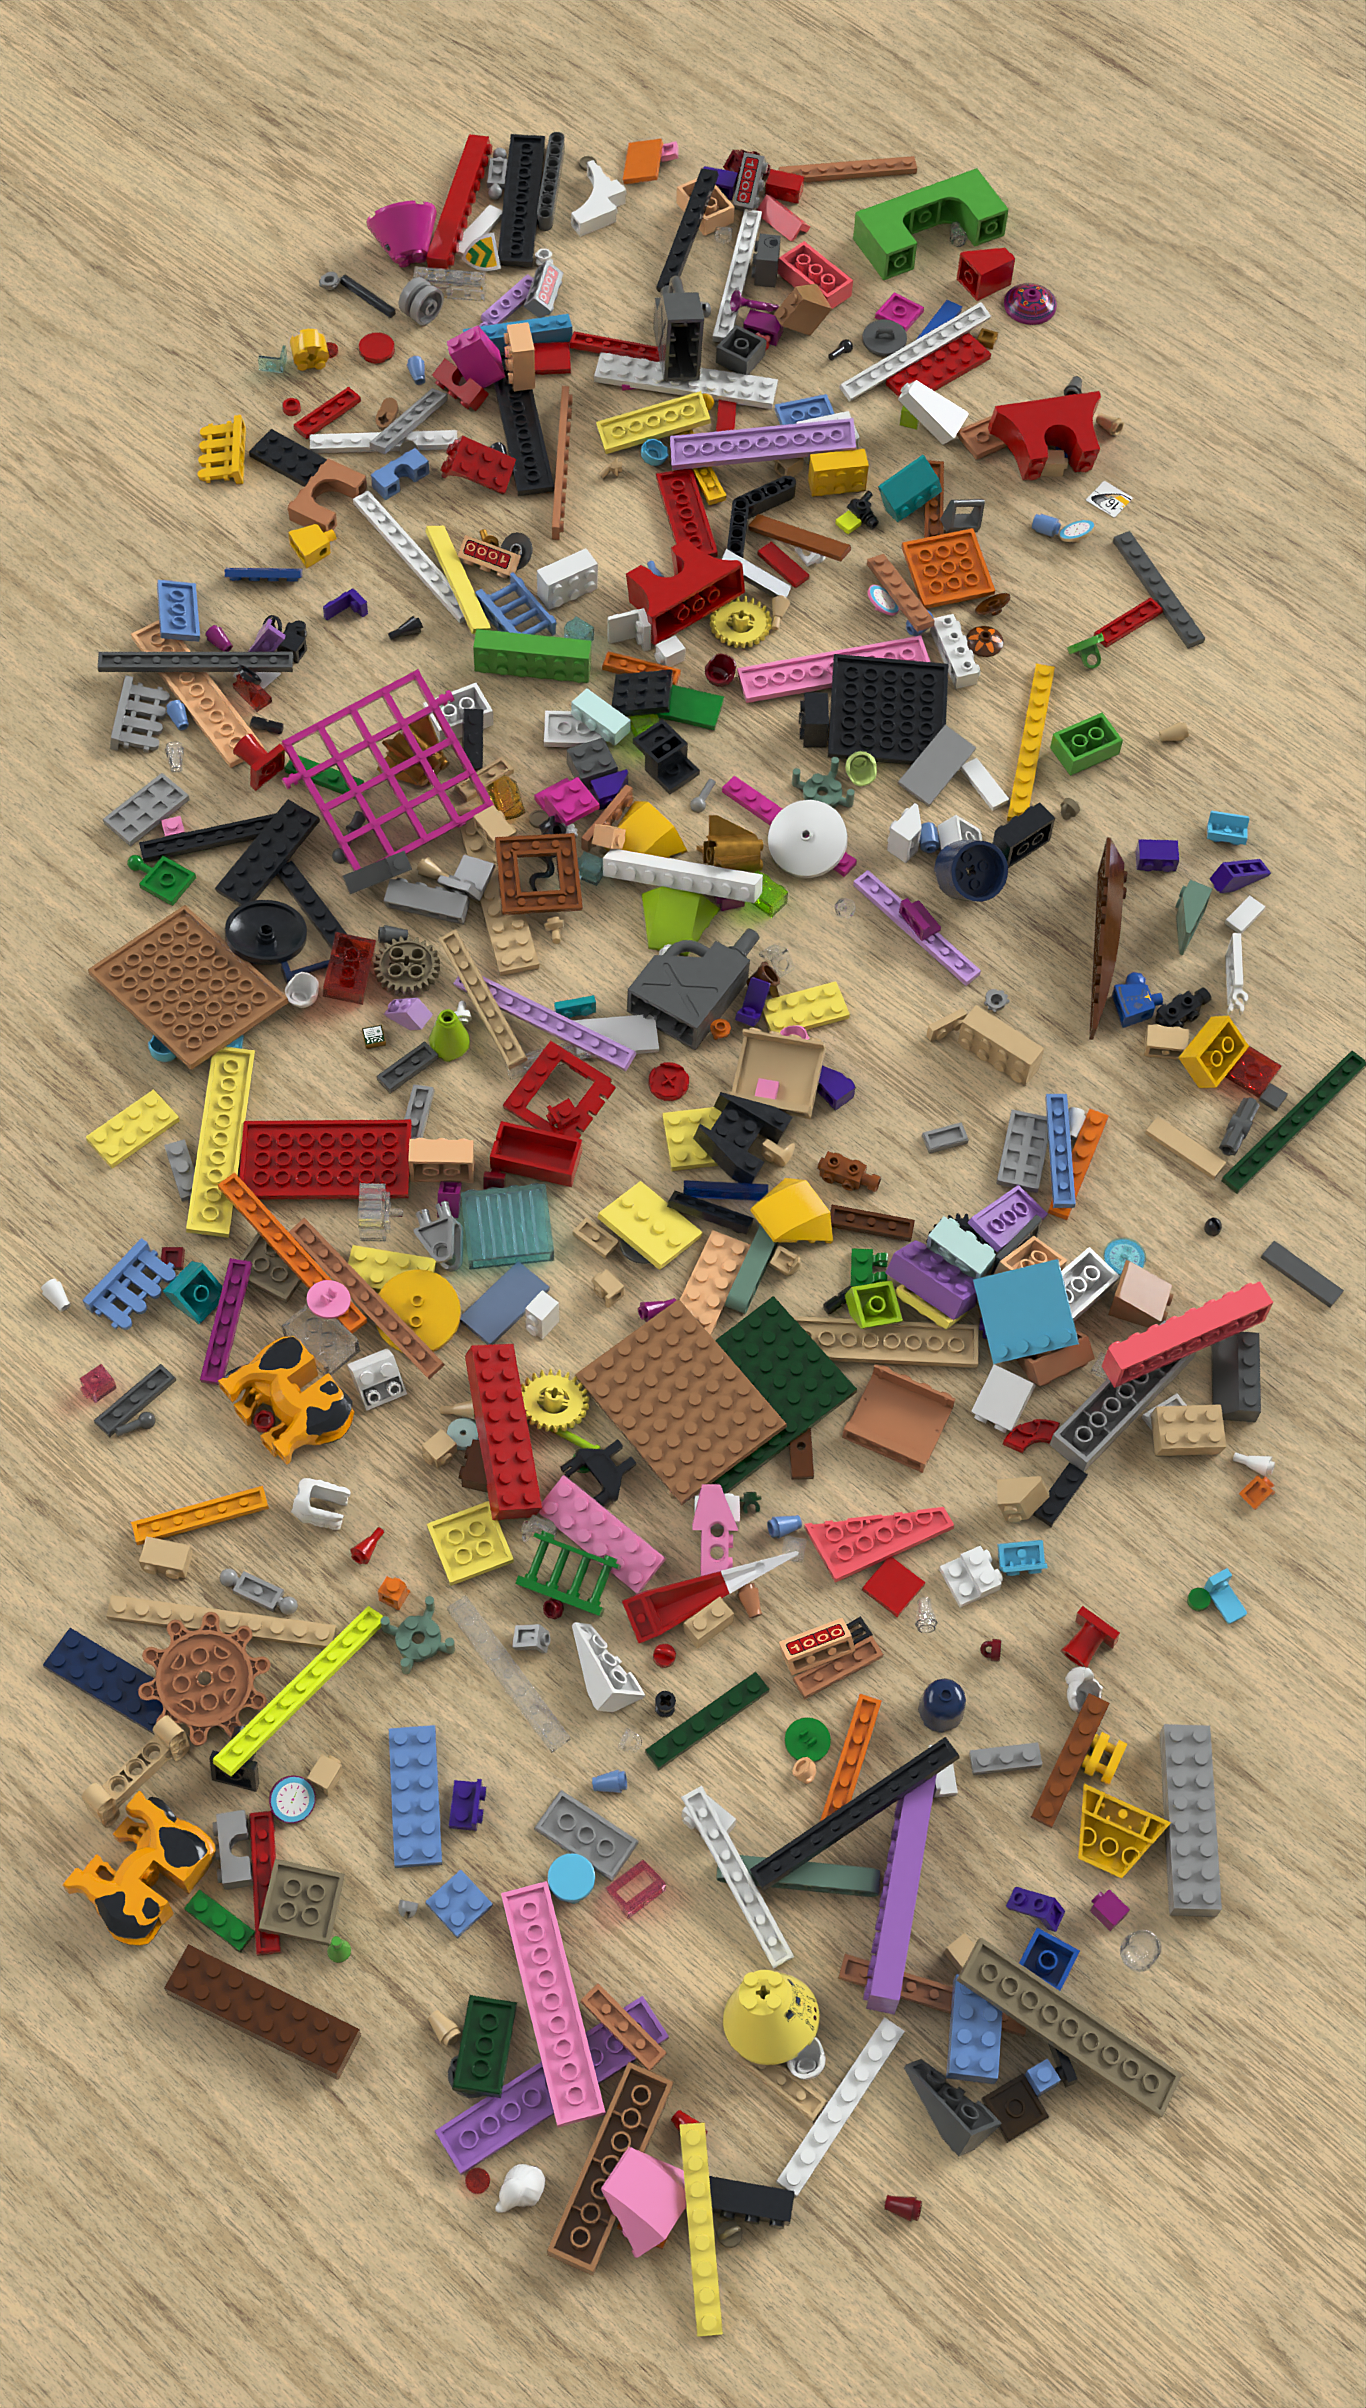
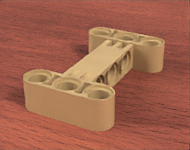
M168 1715L162 1717L153 1728L155 1736L102 1786L95 1782L83 1792L82 1800L86 1808L104 1828L110 1827L119 1818V1807L170 1758L174 1761H179L189 1751L190 1744L185 1731ZM154 1751L160 1752L157 1758H148L150 1753ZM135 1768H142V1772L139 1775H131ZM122 1784L125 1786L121 1792L113 1791L117 1785Z

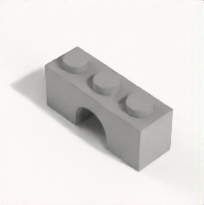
M245 1810L216 1814L217 1822H213L214 1837L218 1836L219 1845H215L216 1860L220 1859L221 1868L217 1869L218 1883H222L225 1890L253 1886L250 1857H236L231 1853L233 1846L237 1842L249 1840Z

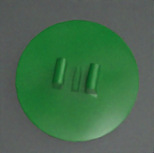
M808 1717L800 1718L788 1727L785 1734V1747L795 1760L798 1761L801 1758L808 1757L813 1762H817L829 1751L831 1744L830 1733L827 1727L819 1720Z

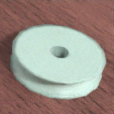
M458 1418L448 1426L447 1434L457 1443L458 1450H466L467 1446L471 1447L473 1439L479 1440L476 1422L469 1418Z

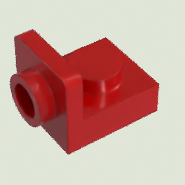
M569 1098L553 1108L551 1105L547 1106L548 1114L546 1117L552 1126L556 1125L559 1130L580 1118V1114Z

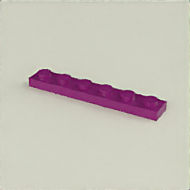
M232 1258L229 1260L200 1376L202 1383L219 1385L218 1380L225 1377L252 1268L251 1261Z

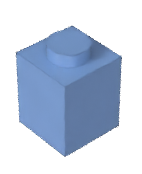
M1048 2058L1025 2073V2077L1037 2097L1055 2088L1061 2081Z

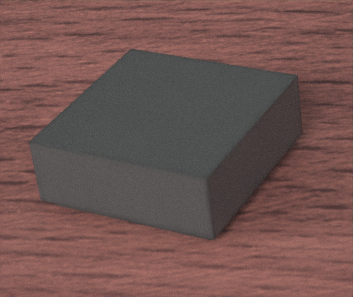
M1270 1083L1259 1101L1277 1111L1287 1098L1288 1093Z

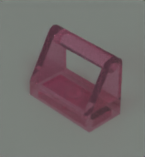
M641 1860L605 1889L629 1919L666 1891V1883L644 1860ZM645 1871L653 1883L626 1903L616 1891Z

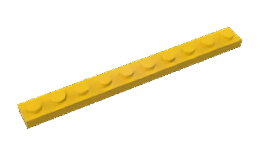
M1036 664L1007 821H1010L1014 816H1020L1030 806L1055 669L1053 666Z

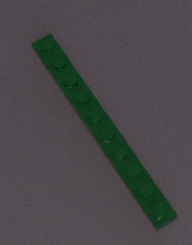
M1352 1050L1222 1177L1221 1181L1238 1194L1366 1068V1060Z

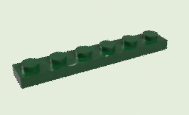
M754 1672L645 1749V1754L659 1771L769 1693L770 1689L757 1672Z

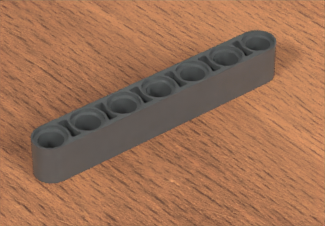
M561 132L551 133L548 140L537 209V226L542 231L552 229L565 153V137Z

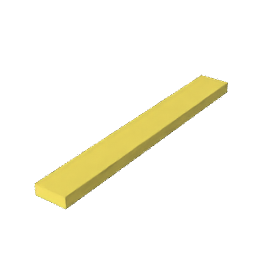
M426 526L425 532L471 633L476 634V629L491 630L445 527Z

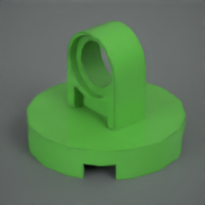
M1100 633L1067 647L1069 655L1078 651L1084 666L1093 669L1101 663V656L1096 644L1105 639L1103 634ZM1090 654L1097 658L1095 665H1090L1087 662V657Z

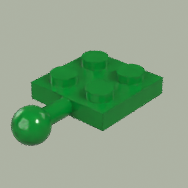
M138 855L130 856L127 861V865L131 870H141L147 874L139 883L140 888L171 906L177 902L196 879L194 872L165 856H162L153 868L143 863V859Z

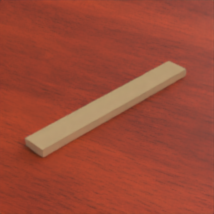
M455 929L440 937L438 940L508 1068L511 1070L527 1061L528 1059L457 930Z

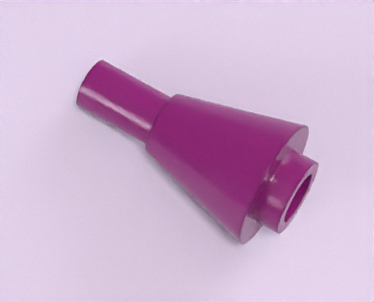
M673 1298L664 1302H641L640 1307H638V1314L642 1320L644 1319L648 1322L674 1303L676 1299Z

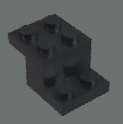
M663 719L633 738V744L645 755V771L669 794H672L700 775V770L687 758L688 743Z

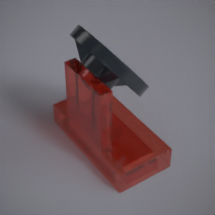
M239 665L237 670L240 674L236 675L237 681L233 683V689L258 712L272 703V697L260 686L262 680L249 668Z

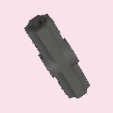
M1251 1097L1243 1098L1236 1114H1233L1227 1126V1132L1219 1146L1223 1154L1235 1156L1243 1139L1247 1137L1253 1124L1252 1121L1260 1106L1255 1099Z

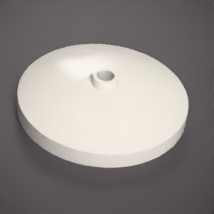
M802 800L785 807L774 818L768 833V846L775 863L784 872L799 878H814L831 871L842 859L848 840L847 830L839 813L828 804L816 800Z

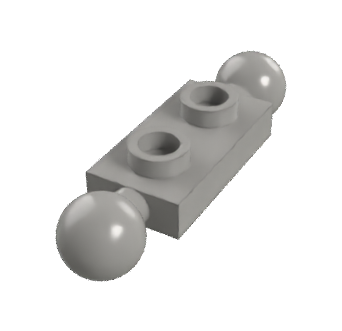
M496 148L493 152V158H490L487 188H489L488 194L490 198L494 200L499 199L502 195V189H505L508 159H506L507 153L503 148Z
M225 1569L220 1574L219 1578L222 1585L226 1587L235 1585L233 1594L274 1612L276 1607L279 1606L282 1613L291 1615L298 1608V1603L293 1597L282 1598L284 1595L283 1589L243 1571L240 1578L233 1569Z

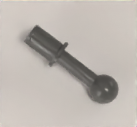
M355 812L352 821L346 826L347 835L362 827L366 820L363 812ZM341 848L333 851L332 859L334 862L341 864L347 861Z

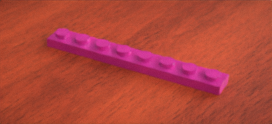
M735 775L722 787V793L770 826L777 814L783 810ZM845 852L833 870L845 877L856 866L857 860Z

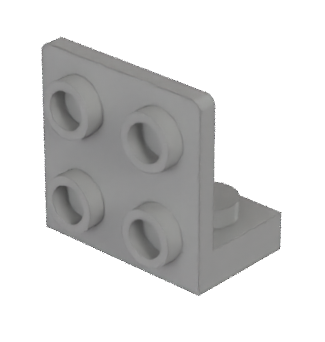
M463 855L454 876L449 875V877L440 875L437 882L449 892L460 891L465 893L468 898L480 901L496 865L488 861Z

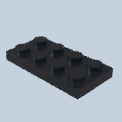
M270 429L249 451V457L303 487L317 473L320 465L324 464L327 460L273 429Z

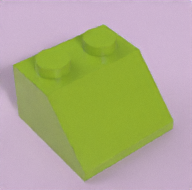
M892 1280L851 1287L845 1294L850 1316L861 1329L903 1321Z

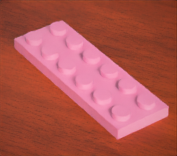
M565 1475L560 1478L542 1502V1509L539 1513L583 1550L601 1558L608 1555L618 1559L616 1564L621 1565V1568L618 1570L612 1567L611 1573L637 1594L643 1590L667 1559Z

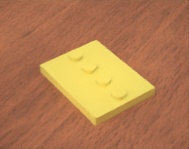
M641 1181L600 1211L597 1217L659 1270L699 1240L703 1233L678 1211L667 1207L668 1203Z

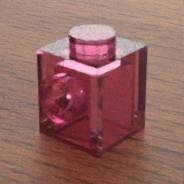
M102 1364L79 1378L82 1385L80 1391L86 1399L90 1397L94 1403L117 1389L114 1379Z

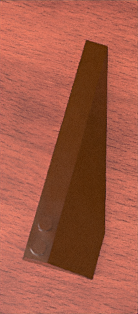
M1109 837L1106 838L1097 876L1089 1040L1094 1039L1109 993L1119 946L1123 899L1126 898L1127 887H1123V884L1127 881L1124 861Z

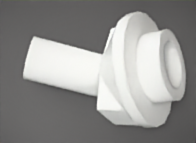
M460 1001L457 1011L454 1013H456L463 1025H467L472 1020V1016L469 1010H465L466 1002Z

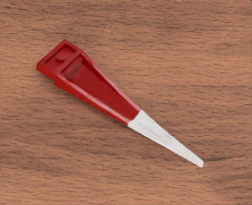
M794 1551L646 1590L622 1600L638 1643L640 1644L665 1633L701 1611L718 1597L723 1598L797 1556L799 1552Z

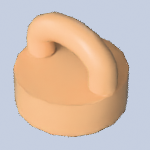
M808 1757L801 1758L793 1767V1775L799 1781L809 1784L816 1775V1765Z

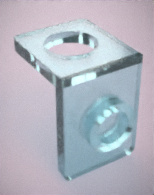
M286 345L282 347L280 358L258 356L259 370L284 373L287 361Z

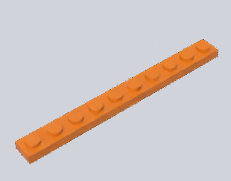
M235 1172L217 1184L218 1189L308 1289L320 1281H332ZM351 1301L348 1310L340 1317L335 1318L350 1335L367 1323V1318Z

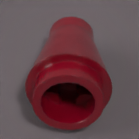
M887 2195L884 2210L890 2211L910 2222L912 2220L918 2221L921 2214L922 2201L917 2200V2197Z

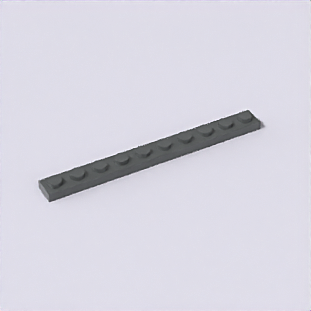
M99 652L97 668L98 672H238L237 667L243 665L253 672H293L294 656L293 652Z

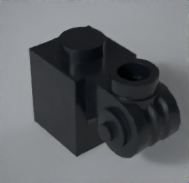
M300 620L293 623L289 622L283 632L286 635L285 639L277 647V652H293V662L297 664L307 651L306 624Z

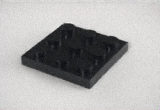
M673 670L617 674L615 677L612 707L624 716L669 713L674 676Z

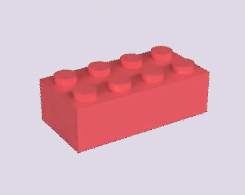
M805 241L778 258L777 274L794 288L796 286L817 284L832 309L852 296L853 280Z

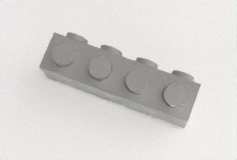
M402 878L390 879L384 898L387 908L463 925L470 904L468 896L463 892H448L442 887L430 888L420 882H416V884L408 883L407 880Z

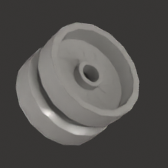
M417 277L408 282L404 287L398 302L399 309L419 325H426L439 314L443 306L444 294L437 287L432 286L426 279Z

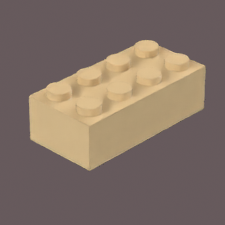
M977 1005L962 1021L958 1043L965 1050L976 1054L982 1061H987L995 1069L1004 1072L1015 1082L1021 1083L1024 1086L1027 1085L1039 1070L1044 1048Z

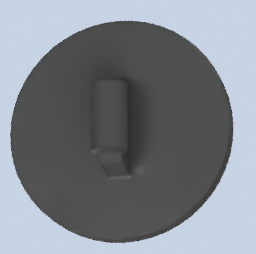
M877 320L866 326L863 331L862 340L864 346L870 352L880 356H890L906 346L907 333L900 324L894 321Z

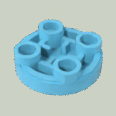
M565 1854L558 1857L551 1864L548 1871V1886L555 1897L564 1902L578 1903L591 1893L595 1884V1872L592 1864L585 1857L578 1854Z

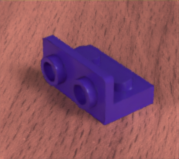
M477 1779V1782L454 1780L449 1828L477 1831L478 1823L482 1824L484 1809H480V1803L485 1801L486 1787L483 1786L482 1779Z

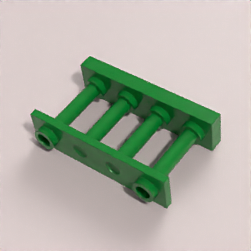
M542 1531L541 1535L534 1533L533 1537L541 1540L528 1574L526 1573L524 1577L518 1575L515 1584L602 1617L605 1608L600 1607L601 1602L599 1600L612 1567L618 1570L621 1568V1565L616 1564L618 1559L608 1555L601 1558L553 1540L555 1535ZM550 1543L562 1549L549 1582L546 1581V1584L543 1585L537 1582V1574ZM571 1551L583 1557L570 1590L567 1589V1592L564 1593L558 1590L559 1586L557 1584ZM592 1559L604 1565L591 1598L588 1597V1600L585 1601L579 1599L580 1594L578 1592Z

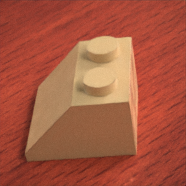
M1042 1476L997 1479V1504L1006 1521L1017 1523L1029 1519L1049 1498V1491Z

